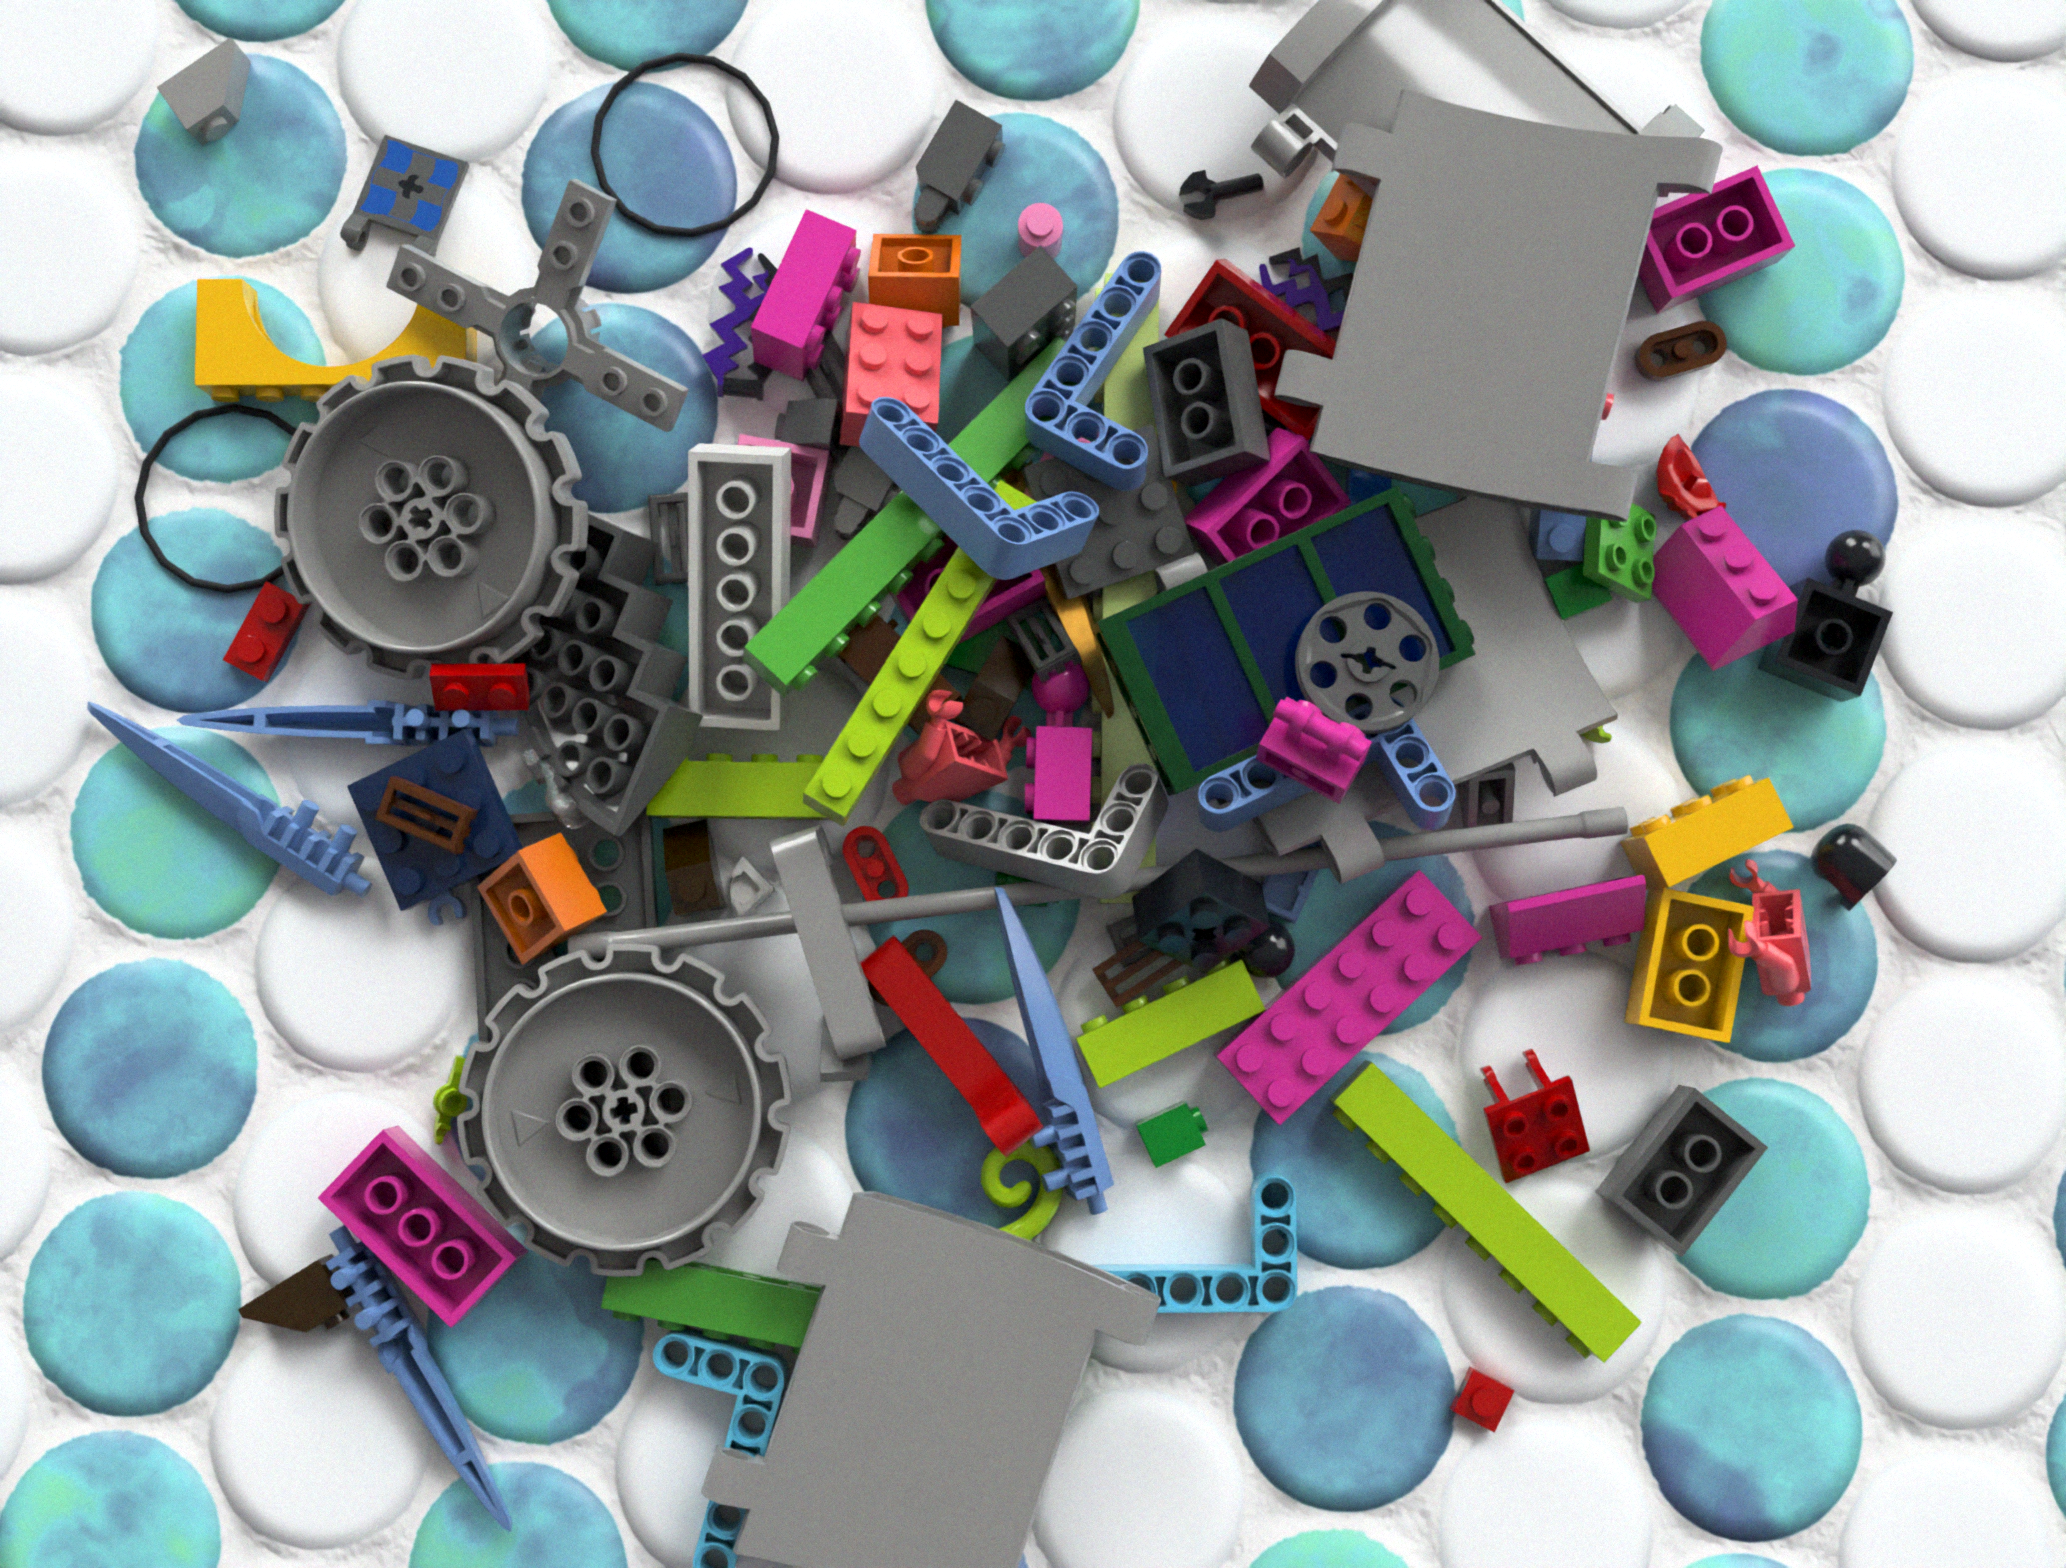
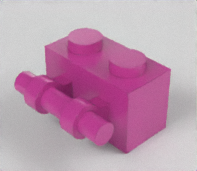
M1286 697L1285 700L1281 699L1273 713L1274 719L1259 743L1256 760L1340 804L1364 763L1372 741L1366 739L1365 734L1356 726L1345 722L1338 724L1326 718L1317 706L1308 701L1299 700L1296 702L1289 697Z

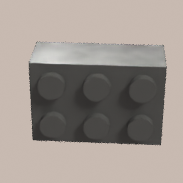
M1041 245L970 306L974 345L1008 383L1017 377L1058 335L1067 342L1074 331L1072 327L1075 326L1078 286Z
M1222 318L1143 347L1164 477L1166 479L1194 487L1271 461L1247 330Z
M1678 1085L1595 1192L1666 1250L1683 1257L1768 1147L1696 1088Z

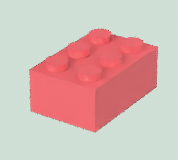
M853 302L846 334L840 445L860 447L859 439L871 404L878 397H891L903 402L936 433L939 414L942 314Z

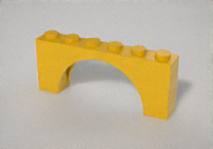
M197 279L195 386L209 394L214 401L238 402L239 396H256L257 400L264 402L284 401V396H300L302 400L317 402L334 385L349 375L362 376L369 382L372 376L371 367L374 363L398 356L415 354L427 357L431 368L435 366L437 358L441 355L477 363V330L472 327L465 329L417 304L415 312L403 332L395 341L376 355L344 366L328 367L303 363L283 354L275 346L260 316L257 291L243 279Z

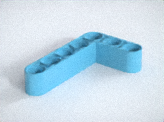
M1275 1172L1262 1173L1251 1184V1264H1101L1092 1266L1127 1281L1134 1277L1145 1279L1149 1284L1148 1291L1161 1298L1157 1313L1285 1311L1293 1305L1298 1291L1295 1189L1285 1177ZM1274 1182L1282 1184L1285 1192L1283 1200L1276 1206L1263 1204L1261 1194L1264 1187ZM1274 1229L1283 1231L1285 1235L1283 1247L1277 1252L1265 1251L1262 1247L1264 1235ZM1229 1276L1237 1278L1240 1281V1290L1236 1296L1224 1299L1217 1295L1216 1288L1221 1279ZM1274 1276L1282 1277L1286 1283L1283 1294L1274 1299L1265 1297L1262 1291L1265 1281ZM1179 1277H1188L1195 1284L1193 1293L1185 1299H1177L1170 1294L1172 1282Z
M685 1328L683 1331L670 1330L656 1344L653 1350L655 1367L660 1373L668 1377L738 1395L724 1447L742 1451L754 1458L756 1454L764 1457L779 1415L789 1378L787 1361L782 1355L774 1351L729 1339L720 1340L706 1337L702 1334L703 1332ZM672 1341L684 1344L688 1351L687 1361L680 1363L671 1360L666 1351L667 1344ZM717 1353L727 1355L732 1361L733 1371L726 1375L715 1372L711 1365V1356ZM762 1365L773 1368L777 1373L778 1383L770 1387L761 1385L756 1380L755 1369ZM749 1411L761 1414L766 1423L765 1428L758 1432L747 1429L742 1420L743 1414ZM709 1500L693 1558V1568H717L710 1565L706 1559V1552L712 1549L720 1550L726 1555L728 1565L722 1568L736 1567L740 1555H736L733 1552V1548L747 1509L737 1507L741 1515L740 1519L735 1522H727L719 1515L718 1506L721 1504Z

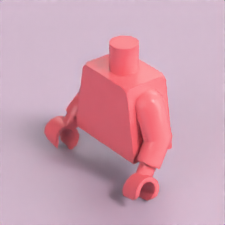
M934 690L928 695L926 701V709L928 714L931 715L930 720L925 721L920 738L899 753L898 763L902 778L896 780L892 785L894 796L903 805H909L918 799L929 803L940 799L960 802L1008 780L1005 767L1013 756L1010 753L1015 746L1024 747L1027 745V737H1032L1031 731L1022 726L1019 733L1014 737V732L1021 725L1022 720L1013 715L1006 720L1003 726V737L998 743L996 738L992 742L971 729L948 722V719L956 718L961 713L963 703L950 700L942 704L953 692Z
M1747 859L1745 860V866L1752 875L1746 878L1740 877L1736 874L1735 869L1731 867L1729 878L1734 885L1748 888L1753 893L1752 922L1744 921L1745 934L1748 939L1745 943L1738 942L1729 928V950L1734 956L1743 958L1751 956L1756 961L1763 994L1767 996L1776 995L1777 1002L1783 1006L1798 1005L1804 1001V993L1811 990L1810 951L1800 889L1779 891L1769 881L1764 882L1758 877L1757 863L1754 860Z

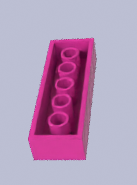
M1420 869L1410 871L1264 1006L1266 1010L1254 1015L1213 1053V1056L1275 1123L1281 1125L1481 940L1482 936Z

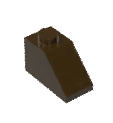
M1003 635L1001 636L962 701L963 709L956 718H953L955 721L992 742L999 734L1034 672L1019 644Z
M708 819L663 829L665 873L675 916L686 917L727 907Z
M330 1254L308 1265L239 1308L238 1311L242 1318L306 1333L321 1325L324 1331L327 1332L350 1318L346 1310L349 1306L345 1299L353 1294L349 1287L337 1290L332 1286L331 1276L338 1271V1268L329 1270L326 1262L334 1258L333 1254Z

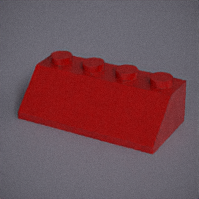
M1226 258L1218 259L1213 263L1164 335L1170 338L1222 318L1247 330L1261 408L1295 434L1303 436L1308 442L1314 434L1320 409L1286 403L1274 397L1285 351H1303L1332 360L1337 341Z

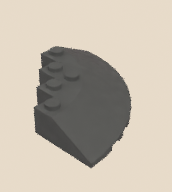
M588 513L586 550L584 552H574L570 556L569 562L571 567L579 572V579L570 600L560 616L546 617L542 615L540 617L539 623L544 631L543 637L529 650L514 659L513 662L514 664L526 665L530 694L529 709L524 710L530 727L526 733L538 758L547 762L554 774L552 780L561 790L567 791L574 801L578 803V809L613 835L621 837L684 761L703 715L671 700L688 657L656 642L673 603L672 599L642 586L659 544Z

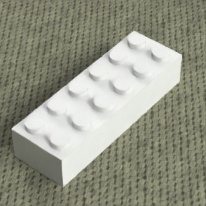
M699 443L688 451L689 709L703 715L699 726L780 731L789 717V694L783 698L743 661L744 646L790 602L791 448Z

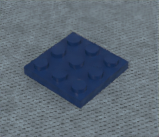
M463 729L347 786L400 911L410 910L499 868L518 850L523 849L472 729ZM390 776L401 777L478 810L476 819L471 820L469 825L472 828L470 835L464 838L463 844L466 846L463 854L451 853L375 820ZM399 790L396 793L401 798L455 821L459 819V816ZM391 807L390 813L452 838L453 831L397 807Z

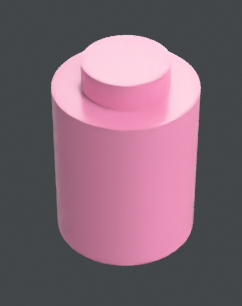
M1032 204L1024 209L1018 220L1019 249L1026 258L1041 245L1051 258L1054 259L1062 247V217L1057 209L1049 204Z

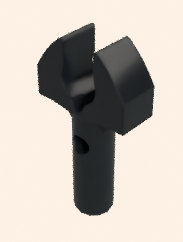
M1206 170L1193 172L1180 187L1179 196L1199 191L1206 195V197L1201 202L1184 204L1183 212L1199 220L1214 218L1216 213L1215 206L1220 200L1261 191L1264 187V181L1262 176L1256 173L1216 183L1207 178Z

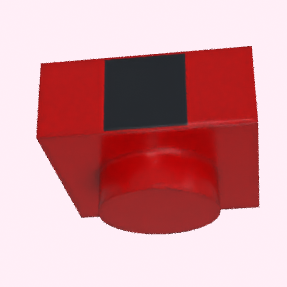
M1469 1367L1450 1409L1495 1433L1513 1396L1514 1390L1500 1381Z

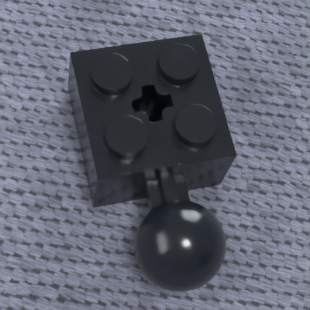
M1849 530L1839 534L1830 542L1825 553V567L1832 578L1830 586L1806 578L1789 587L1798 599L1795 631L1766 645L1757 669L1839 702L1861 696L1893 614L1892 611L1855 597L1859 587L1872 583L1884 569L1886 553L1882 543L1876 536L1864 530ZM1822 641L1828 645V648L1823 645Z
M1197 848L1132 897L1138 941L1203 974H1206L1236 951L1238 960L1243 961L1248 973L1263 979L1281 975L1293 962L1295 955L1294 940L1284 926L1277 922L1269 921L1262 884Z

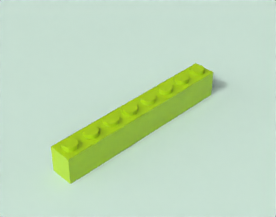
M1002 480L999 481L994 489L1014 510L1037 503V501ZM959 546L803 792V803L842 827L846 824L998 580L984 572Z
M1365 1060L1328 1099L1337 1107L1331 1114L1349 1132L1352 1133L1358 1128L1370 1139L1365 1144V1147L1381 1163L1385 1165L1389 1160L1395 1163L1403 1171L1398 1179L1414 1195L1419 1197L1425 1192L1436 1203L1431 1211L1451 1230L1458 1224L1470 1236L1464 1243L1484 1262L1491 1256L1503 1268L1498 1276L1518 1295L1525 1289L1536 1300L1531 1308L1551 1327L1558 1321L1570 1333L1565 1341L1584 1359H1587L1592 1354L1605 1363L1640 1326L1642 1322L1373 1062Z

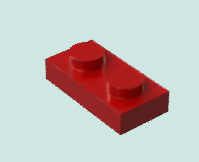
M266 581L223 660L268 683L311 604H299L294 595Z
M431 664L429 678L435 711H457L460 709L466 711H508L529 709L530 694L525 664Z

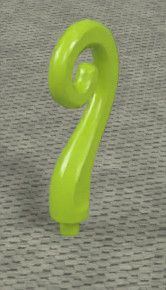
M1030 1140L1025 1142L1007 1158L997 1147H994L984 1160L981 1168L980 1183L985 1195L995 1205L1003 1208L1019 1207L1028 1200L1032 1193V1186L1026 1180L1019 1181L1012 1188H1007L1001 1183L1000 1172L1007 1163L1014 1160L1030 1163L1039 1174V1193L1031 1208L1015 1222L998 1228L1027 1240H1032L1051 1222L1059 1208L1063 1194V1187L1047 1193L1042 1184L1041 1175L1057 1170L1061 1166L1057 1157L1047 1145L1034 1149Z

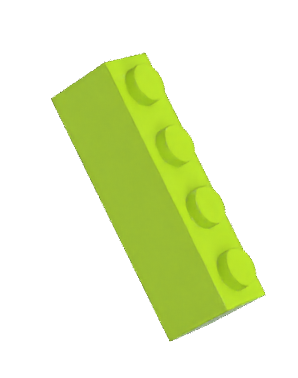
M708 753L706 754V761H688L687 754L684 761L647 804L646 815L652 818L830 820L803 803V792L822 764L824 756L800 754L796 755V762H778V755L751 754V762H733V754Z
M1228 957L1208 971L1206 975L1192 982L1189 981L1187 975H1184L1163 985L1165 994L1150 1002L1145 994L1121 1005L1124 1014L1110 1021L1107 1020L1105 1014H1102L1081 1024L1080 1027L1083 1033L1075 1038L1099 1089L1266 1010L1243 961L1236 960L1231 963Z

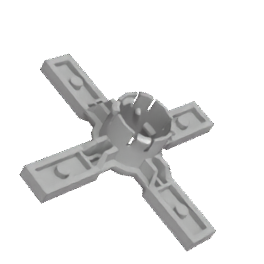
M578 179L569 180L537 265L540 273L535 286L519 289L510 296L410 244L400 245L386 288L465 329L472 327L492 337L496 354L504 365L498 384L503 380L517 382L540 402L545 387L560 385L571 378L584 385L587 392L665 432L673 430L689 388L599 343L600 332L591 334L590 331L602 326L599 314L595 309L583 312L581 309L589 306L580 296L617 199ZM537 304L545 305L554 311L566 328L568 346L566 356L560 366L549 363L539 354L529 356V352L536 350L531 343L530 334L520 335V331L530 327Z

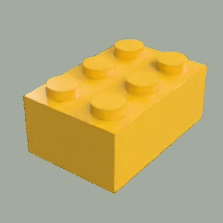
M1750 774L1739 779L1733 778L1711 788L1712 798H1710L1709 794L1697 799L1694 797L1670 808L1673 815L1670 818L1665 814L1657 818H1649L1630 827L1629 830L1632 836L1620 841V844L1636 876L1644 875L1646 890L1669 888L1794 828L1770 778L1767 777L1753 781Z
M1667 888L1648 890L1644 930L1640 933L1624 1023L1710 1041L1730 1043L1745 958L1734 956L1730 952L1728 930L1730 928L1738 942H1747L1744 921L1752 922L1754 906Z

